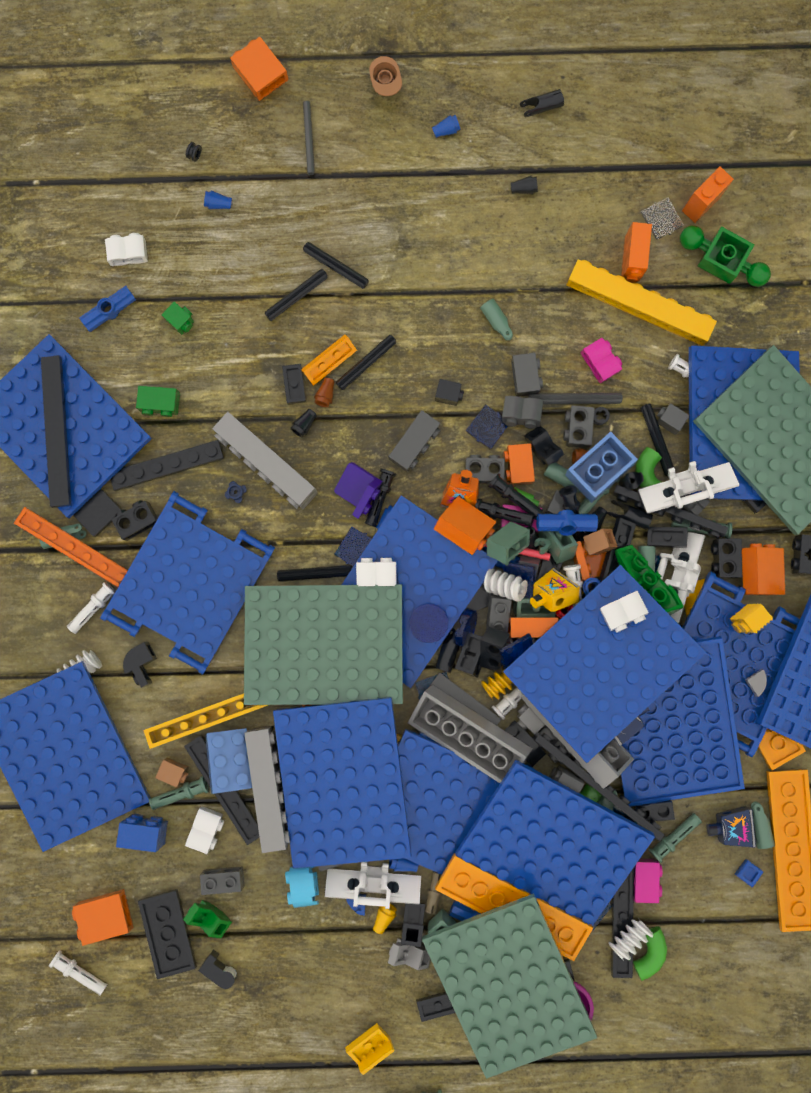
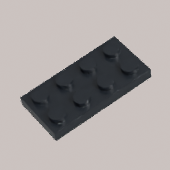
M178 889L140 899L138 905L156 978L161 979L196 969L197 965L187 925L183 920L185 917Z

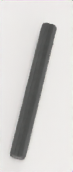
M622 393L529 394L528 398L543 400V405L620 404L623 400Z

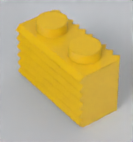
M761 603L747 604L732 616L730 620L736 632L747 634L757 633V631H760V628L770 623L773 617Z

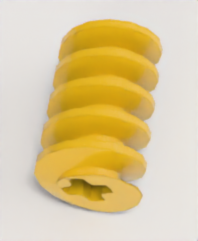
M494 672L495 679L488 676V684L481 681V685L492 700V697L499 700V692L506 695L505 688L513 690L512 681L503 672L501 675Z

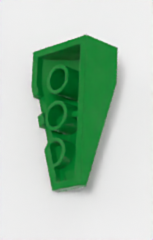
M633 545L615 550L619 566L621 565L669 615L684 608L675 589L671 585H666L661 579L662 576L658 572L655 573L648 566V561Z

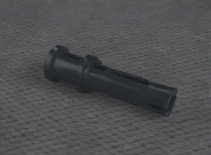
M380 468L381 474L379 477L383 481L379 487L380 493L372 501V507L365 521V524L376 527L386 495L391 492L390 486L393 477H396V473Z
M498 473L488 487L495 489L501 494L502 498H508L526 513L533 514L536 520L537 514H541L543 510L514 489V484H509Z
M566 486L560 489L559 494L564 502L563 509L572 510L574 514H579L580 502L576 497L577 488L575 486ZM576 531L572 536L576 542H582L585 535L584 531Z
M478 499L475 508L493 520L500 518L530 527L534 521L533 514L503 508L495 502L491 504Z

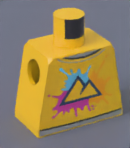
M553 568L534 583L533 597L530 598V603L534 608L544 606L550 612H555L579 602L580 586Z

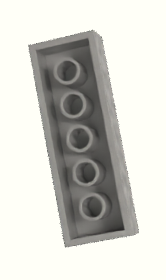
M229 412L212 428L216 432L214 436L225 447L229 444L230 447L228 449L239 459L245 458L243 462L254 472L257 469L259 471L257 474L267 484L272 482V487L282 497L286 494L288 496L286 500L296 509L298 507L304 509L318 494L315 487Z
M431 685L424 691L408 721V724L445 748L455 752L457 756L501 783L515 760L524 764L532 751L531 747L434 685Z
M524 695L521 697L526 705L533 710L539 719L551 730L553 735L566 747L568 752L578 760L580 765L587 770L595 782L603 789L618 778L634 760L622 745H618L614 738L586 763Z
M273 726L250 729L244 734L262 853L286 850L290 843L281 771L279 769L278 749H276V731L273 729Z

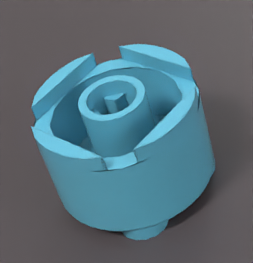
M292 866L289 871L285 872L286 884H290V892H287L288 904H293L294 908L319 904V900H315V896L319 895L317 872L312 871V868L315 867L293 869Z

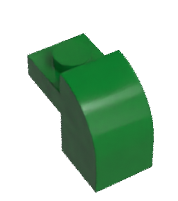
M204 900L200 904L194 903L183 919L187 925L201 927L209 937L220 939L232 923L220 909Z

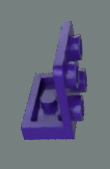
M350 462L334 492L356 506L352 515L359 519L363 514L367 515L372 507L370 503L379 495V487L383 481L355 463Z

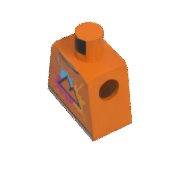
M462 470L461 474L454 473L451 475L443 491L441 507L448 508L458 496L475 507L479 499V480L472 477L471 471Z

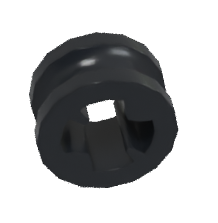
M190 142L186 149V158H192V161L196 162L201 155L202 147L200 145L196 146L194 142Z
M604 407L596 408L594 410L593 423L596 425L605 424L610 417L609 411ZM600 412H603V417H605V420H598V415H596V413L599 414Z

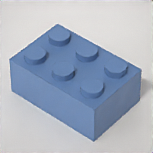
M609 432L567 470L565 476L592 503L631 469L638 459L612 432Z
M247 728L213 732L205 735L211 794L252 788L244 734Z

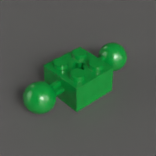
M695 225L686 227L680 234V243L685 249L696 250L699 248L705 252L697 266L728 284L732 283L740 271L746 274L747 282L754 287L763 286L769 281L771 270L767 264L763 262L751 264L746 261L755 244L721 226L712 241L707 240L703 230Z

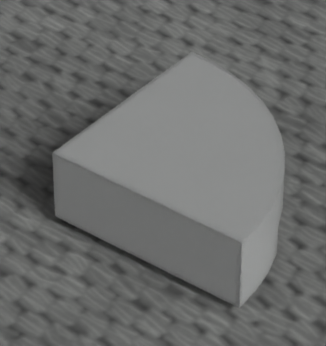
M763 669L745 679L756 697H759L766 688L767 678Z

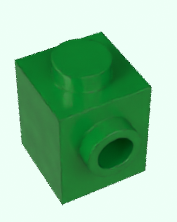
M173 302L162 314L165 321L181 335L184 332L190 331L194 323L191 317L192 313L185 306L181 308L176 302Z

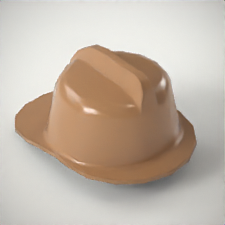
M387 56L376 58L369 68L375 92L382 96L397 94L402 87V78L396 61Z

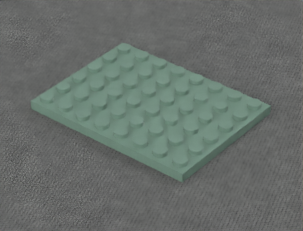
M772 345L698 415L693 422L794 535H798L811 522V386L775 345Z
M402 584L395 586H245L244 705H323L392 697L393 704H403Z
M534 893L422 936L424 946L486 1079L597 1038L594 1026Z

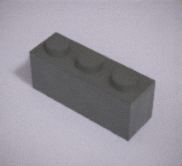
M421 410L388 456L389 460L406 472L409 469L413 470L419 462L417 460L418 456L421 453L424 455L430 447L428 443L431 438L435 439L440 433V423Z

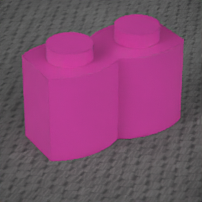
M603 338L598 339L580 352L600 384L622 370L620 358L612 354L611 344Z

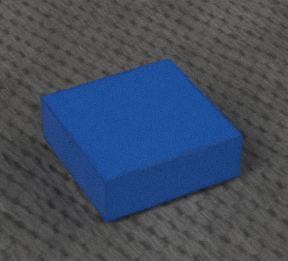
M745 859L735 875L753 888L763 874V871Z

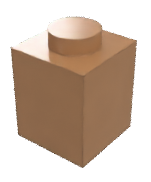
M601 529L583 537L584 548L589 555H599L618 547L612 529Z
M166 758L162 761L155 778L177 788L181 783L184 784L189 775L187 773L188 766Z

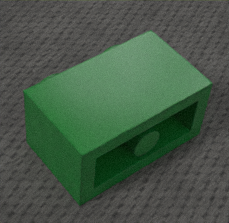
M138 386L136 409L142 412V415L153 416V413H159L163 417L178 415L180 392L175 388Z

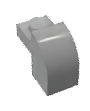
M397 938V942L393 943L390 948L388 964L393 966L406 964L416 970L429 968L431 959L423 943H421V947L402 945L401 938Z

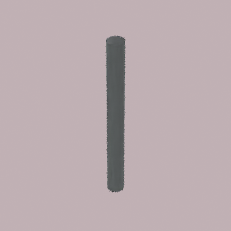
M304 101L307 174L314 175L310 101Z

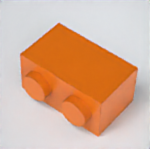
M531 443L508 445L507 451H504L505 462H508V470H505L506 481L514 484L513 486L533 484L535 479Z

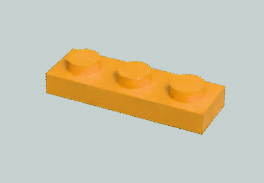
M344 334L303 367L301 371L314 386L354 354L357 349L348 336Z

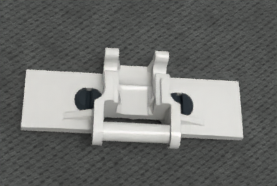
M693 461L689 463L688 470L676 474L675 468L668 469V481L638 489V492L648 514L671 506L680 509L686 504L706 498L713 499L715 493L738 487L739 483L729 462L697 471L696 462ZM697 491H702V492H699V493H695V494H692V495H689V496H685V497L680 498V496H684V495H687V494H691V493H694V492H697Z
M688 532L687 548H673L672 554L660 553L659 556L661 559L657 572L662 576V580L668 560L675 567L672 579H666L665 583L667 586L671 585L675 589L683 605L689 594L694 593L701 571V566L697 562L705 539V535ZM683 609L670 615L677 623L680 621Z
M361 862V871L327 869L325 897L354 899L353 906L355 907L358 905L382 906L385 909H389L390 902L420 904L421 876L388 873L389 863H383L382 867L368 866L367 862ZM359 893L386 894V898L360 897Z

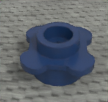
M232 481L225 492V497L235 500L236 503H241L243 500L242 496L246 493L247 488Z

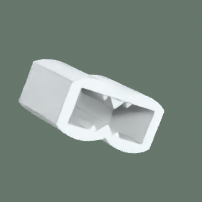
M130 233L129 236L125 237L112 235L110 238L105 239L107 261L110 266L148 262L146 240L143 235Z
M361 558V562H356L357 585H397L396 561H392V558H380V562H373V558Z
M638 591L600 608L610 632L615 630L616 633L628 628L626 624L634 621L637 624L646 619L645 615L649 613Z
M201 806L185 846L208 854L210 849L214 850L218 840L215 838L216 832H221L225 820H222L223 814Z

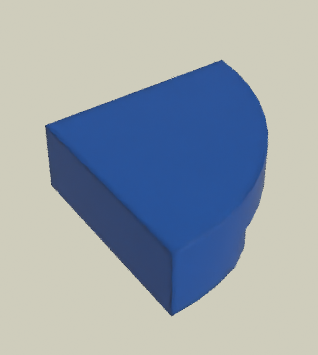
M359 894V896L366 897V894ZM346 899L352 910L359 915L365 916V905L355 907L353 906L354 899Z

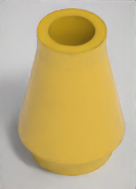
M390 904L389 909L379 906L373 927L376 933L383 934L396 917L397 909L395 906Z

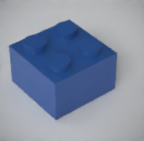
M131 814V816L119 823L116 847L157 852L165 845L168 821H164L162 817L152 816L149 819L143 818L141 814Z

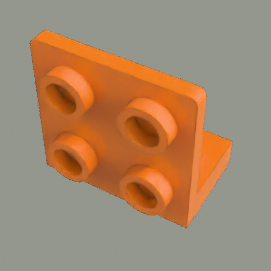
M578 541L573 560L574 564L581 565L579 569L581 581L599 577L606 552L599 555H589L584 548V541Z

